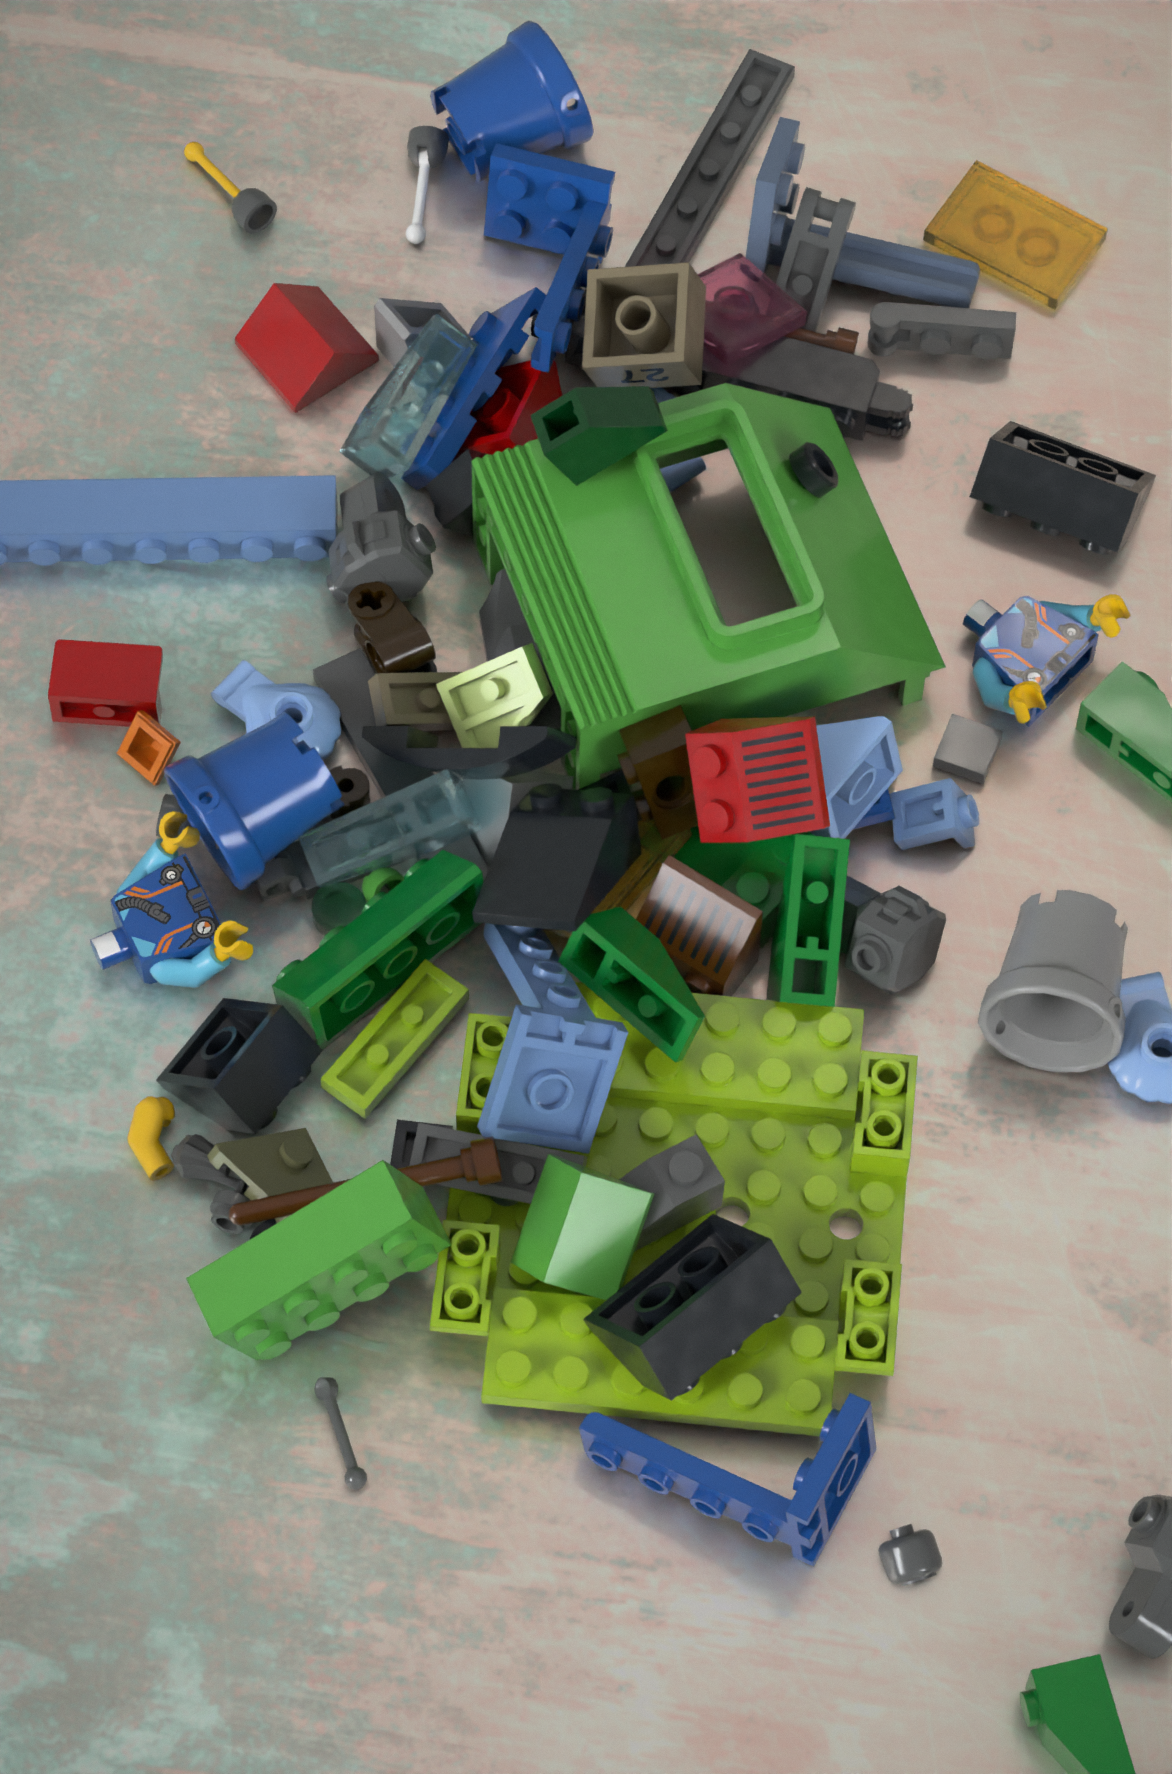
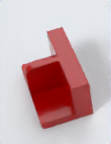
M57 640L54 647L48 689L52 721L130 727L137 712L144 710L160 724L162 706L159 685L163 662L162 648L154 645Z

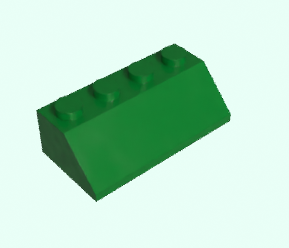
M441 850L430 860L428 858L419 860L407 871L404 881L388 893L380 892L373 896L363 907L361 915L346 927L340 925L333 928L323 937L317 950L303 961L300 959L294 960L281 970L276 978V982L272 985L276 1004L283 1005L319 1047L324 1050L394 994L424 959L431 963L481 924L474 922L472 912L484 883L482 870L475 863L445 850Z

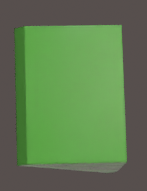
M548 1154L511 1263L544 1283L607 1300L623 1286L655 1193L556 1155Z

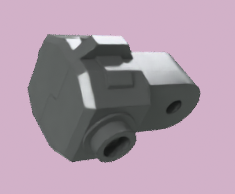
M376 472L340 494L344 530L339 532L328 550L331 574L326 578L331 594L340 603L347 602L348 595L359 584L375 581L386 583L390 586L401 602L409 601L422 591L433 574L431 553L436 550L433 536L423 524L418 523L414 526L406 519L404 504L396 487L388 477L380 472Z
M847 876L840 951L845 953V967L861 975L862 979L890 995L905 989L921 979L935 963L946 923L945 913L929 906V903L922 899V897L899 885L880 893Z
M1158 1494L1140 1499L1130 1513L1128 1523L1132 1529L1124 1543L1135 1565V1569L1115 1604L1109 1620V1630L1114 1636L1151 1659L1160 1657L1172 1646V1497Z

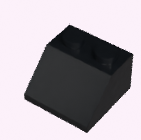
M223 998L156 1081L162 1088L224 1129L256 1134L273 1121L278 1112L277 1107L288 1093L306 1080L311 1072V1065L323 1050L283 1005Z

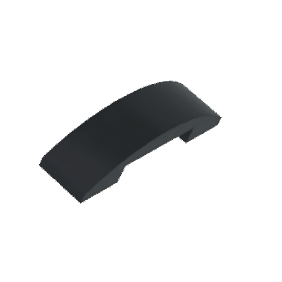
M363 726L362 738L373 747L397 760L442 775L476 780L511 777L546 766L576 748L577 739L576 736L548 726H500L498 748H437L438 736L409 726Z

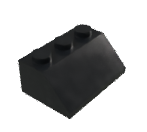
M1009 421L990 437L969 497L981 501V508L991 514L1010 517L1013 513L1031 520L1030 526L1039 532L1053 536H1059L1060 532H1064L1080 538L1079 545L1092 552L1109 554L1110 550L1118 553L1128 541L1153 486L1156 475Z
M712 1214L583 1320L588 1328L642 1386L672 1401L676 1396L692 1390L698 1384L700 1377L720 1360L726 1359L738 1352L743 1345V1341L762 1325L779 1318L785 1312L787 1305L802 1292L770 1238Z

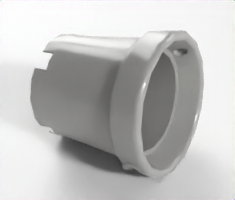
M1057 890L1055 902L1039 904L1041 893L1032 895L1020 906L1017 924L999 977L988 985L983 997L978 1024L986 1041L1001 1054L1028 1067L1061 1073L1085 1072L1105 1066L1120 1053L1124 1038L1125 1014L1120 999L1124 946L1128 927L1124 922L1120 928L1115 923L1117 910L1109 903L1091 894L1072 890Z

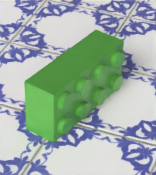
M382 1160L190 1275L186 1280L214 1338L257 1361L260 1359L268 1360L286 1352L292 1345L291 1341L309 1330L317 1331L330 1326L339 1319L340 1311L355 1302L369 1301L382 1295L389 1288V1282L407 1271L417 1272L429 1267L437 1260V1253L452 1244L424 1188Z

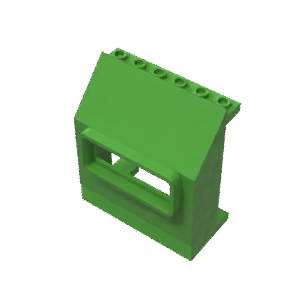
M728 383L658 403L666 424L667 432L578 486L544 456L539 439L528 441L523 446L516 445L513 449L506 448L503 452L496 451L493 455L486 454L482 458L476 457L471 461L473 543L490 586L494 584L496 574L502 569L506 570L561 706V731L577 737L576 748L561 757V763L566 775L574 776L572 790L581 789L600 780V774L622 768L617 755L627 750L619 729L681 705L692 731L720 719L787 717L900 682L898 698L901 705L904 706L922 700L925 678L930 676V672L946 667L830 408ZM806 442L814 443L820 447L829 457L838 474V486L821 498L811 494L802 485L790 464V453ZM728 448L797 607L735 626H726L660 471L661 468Z

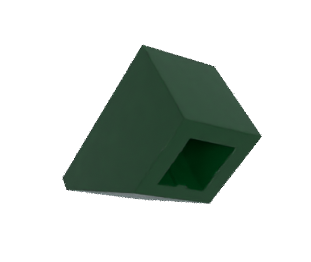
M649 386L576 387L530 415L544 456L576 486L668 431L654 392Z

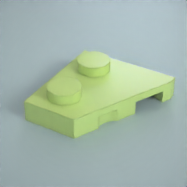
M533 643L522 646L436 684L462 748H498L500 726H529L553 694Z

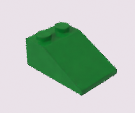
M656 826L641 842V849L662 865L670 855L763 911L760 937L761 949L773 937L793 834L752 842L701 843L699 826L663 840ZM810 831L797 833L801 835L815 836Z

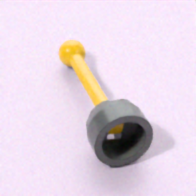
M190 142L185 146V157L191 162H198L234 198L232 201L233 217L247 233H258L273 221L277 212V205L266 193L257 188H246L241 191L204 155V148L200 143Z

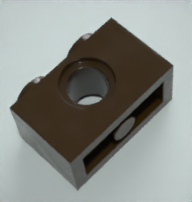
M681 705L619 729L627 751L618 754V760L629 786L637 782L641 786V789L631 793L634 794V800L643 823L654 819L662 840L698 826L685 734L692 730Z

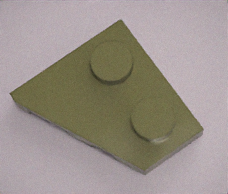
M306 1128L217 1143L207 1155L210 1163L217 1170L226 1164L249 1185L244 1195L250 1200L333 1183ZM288 1216L275 1218L276 1223H279Z

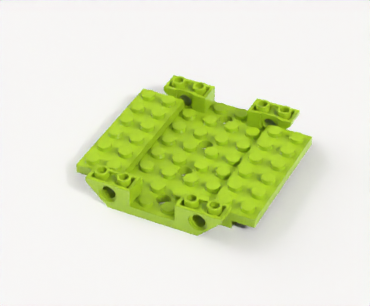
M575 982L595 1017L622 1022L628 1031V1035L589 1154L544 1146L538 1147L588 1157L587 1168L619 1180L647 1159L697 1134L725 1180L722 1206L635 1251L623 1286L712 1214L717 1215L724 1207L737 1206L743 1209L749 1218L742 1227L768 1237L773 1241L802 1293L787 1305L785 1312L779 1318L762 1325L745 1339L738 1352L726 1359L720 1360L705 1372L692 1390L676 1396L671 1401L642 1386L586 1325L583 1319L606 1300L544 1283L511 1263L531 1204L518 1202L512 1206H501L495 1203L491 1196L450 1188L446 1220H443L442 1226L452 1245L439 1252L430 1331L488 1336L481 1402L485 1404L586 1414L597 1412L607 1416L820 1436L822 1426L832 1409L835 1370L893 1376L902 1272V1264H900L906 1182L911 1153L918 1056L861 1051L864 1009L692 993L705 1018L682 1061L675 1063L585 984ZM476 1013L468 1014L456 1110V1130L482 1135L477 1125L512 1017ZM839 1217H850L859 1223L862 1231L852 1239H841L832 1233L829 1225Z

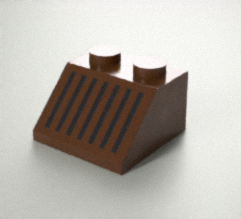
M669 855L662 864L636 920L660 939L691 993L732 997L758 962L763 911Z

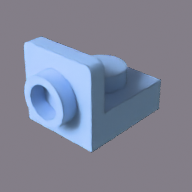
M951 778L890 793L896 818L892 820L894 842L902 850L954 838L963 848L975 846L973 827L979 825V812L972 795H966Z

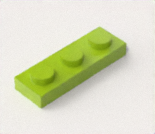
M424 959L321 1077V1088L366 1119L469 1000V989L427 959Z

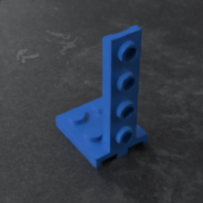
M496 143L490 159L484 236L564 255L534 325V333L539 338L531 355V366L536 370L549 373L556 354H565L572 333V323L570 321L578 322L581 318L586 299V291L584 289L587 288L588 269H599V264L608 255L613 236V227L608 226L612 208L610 199L616 172Z
M849 1393L841 1410L833 1408L828 1414L820 1433V1441L823 1443L814 1460L807 1457L799 1467L793 1483V1490L796 1493L793 1499L790 1500L597 1412L589 1413L579 1427L584 1451L587 1452L588 1458L598 1466L610 1471H617L618 1467L637 1475L639 1481L654 1492L667 1495L672 1491L689 1499L690 1504L695 1509L709 1517L718 1519L724 1515L742 1523V1527L746 1532L761 1541L770 1543L777 1539L791 1546L794 1558L813 1567L877 1450L871 1402Z

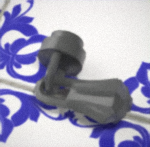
M186 1135L179 1145H175L171 1157L175 1168L178 1169L182 1178L212 1180L235 1188L234 1191L220 1190L216 1192L210 1205V1211L213 1214L211 1221L224 1232L230 1234L242 1233L244 1228L250 1227L252 1224L234 1225L229 1220L228 1212L234 1204L250 1201L244 1195L249 1185L241 1178L237 1179L229 1176L231 1169L226 1164L217 1170L210 1163L207 1155L215 1145L201 1135Z

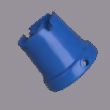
M526 21L508 34L506 44L451 81L432 90L430 94L436 115L445 110L450 114L445 119L447 127L443 131L448 134L449 143L470 175L476 173V181L478 182L489 177L491 154L496 143L542 154L558 146L566 149L576 147L590 141L594 133L588 107L571 70L549 35L539 24L533 21ZM575 99V103L567 107L568 100Z
M286 712L198 759L193 756H186L164 768L165 779L183 813L187 814V819L191 826L198 828L200 840L232 884L240 890L246 889L264 874L267 862L326 816L344 806V802L340 800L342 794L315 747L310 749L304 740L298 742L296 737L304 732Z

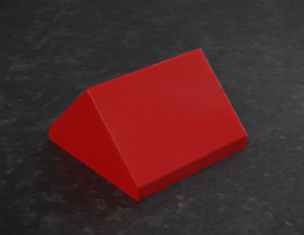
M273 283L235 337L237 347L295 413L379 361L377 352L318 286Z

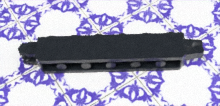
M586 299L580 320L578 322L570 321L572 323V333L565 353V362L573 364L583 370ZM535 314L531 322V336L539 338L534 333L535 320L538 316ZM705 316L701 385L662 387L683 396L728 383L831 409L843 438L850 437L863 441L866 431L885 436L889 434L891 437L896 436L897 438L899 435L903 436L907 429H910L909 413L913 411L912 394H909L908 390L904 391L903 388L897 389V386L879 382L880 370L873 359Z

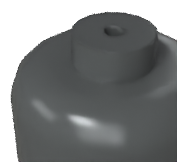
M912 1524L890 1530L892 1539L882 1543L878 1550L889 1580L892 1583L905 1586L935 1576L936 1571L942 1567L943 1562L933 1533L927 1529L914 1532Z

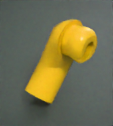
M147 1096L135 1106L127 1136L128 1145L152 1181L167 1176L174 1168L172 1160L159 1141L162 1128L169 1126L171 1119L175 1118L173 1103L163 1096L156 1098Z

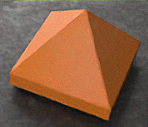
M140 710L137 712L116 754L156 786L160 784L164 776V768L171 763L181 742L144 710Z

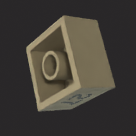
M690 263L588 269L582 369L597 387L649 386L650 388L701 385L706 286Z

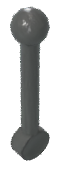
M321 1377L316 1381L314 1391L316 1397L325 1402L347 1469L344 1476L345 1483L351 1489L363 1488L367 1482V1474L364 1469L357 1465L336 1401L338 1384L334 1378Z

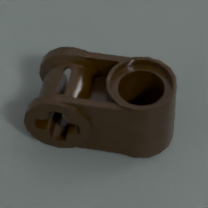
M375 581L359 584L352 589L348 595L347 604L352 617L357 622L354 626V637L357 645L361 647L370 659L377 673H410L436 659L435 649L426 629L416 617L412 616L390 586L386 583Z

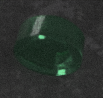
M333 882L319 889L313 897L311 905L312 919L316 929L325 936L337 926L342 925L346 927L361 915L362 909L366 904L363 893L354 885L346 882Z

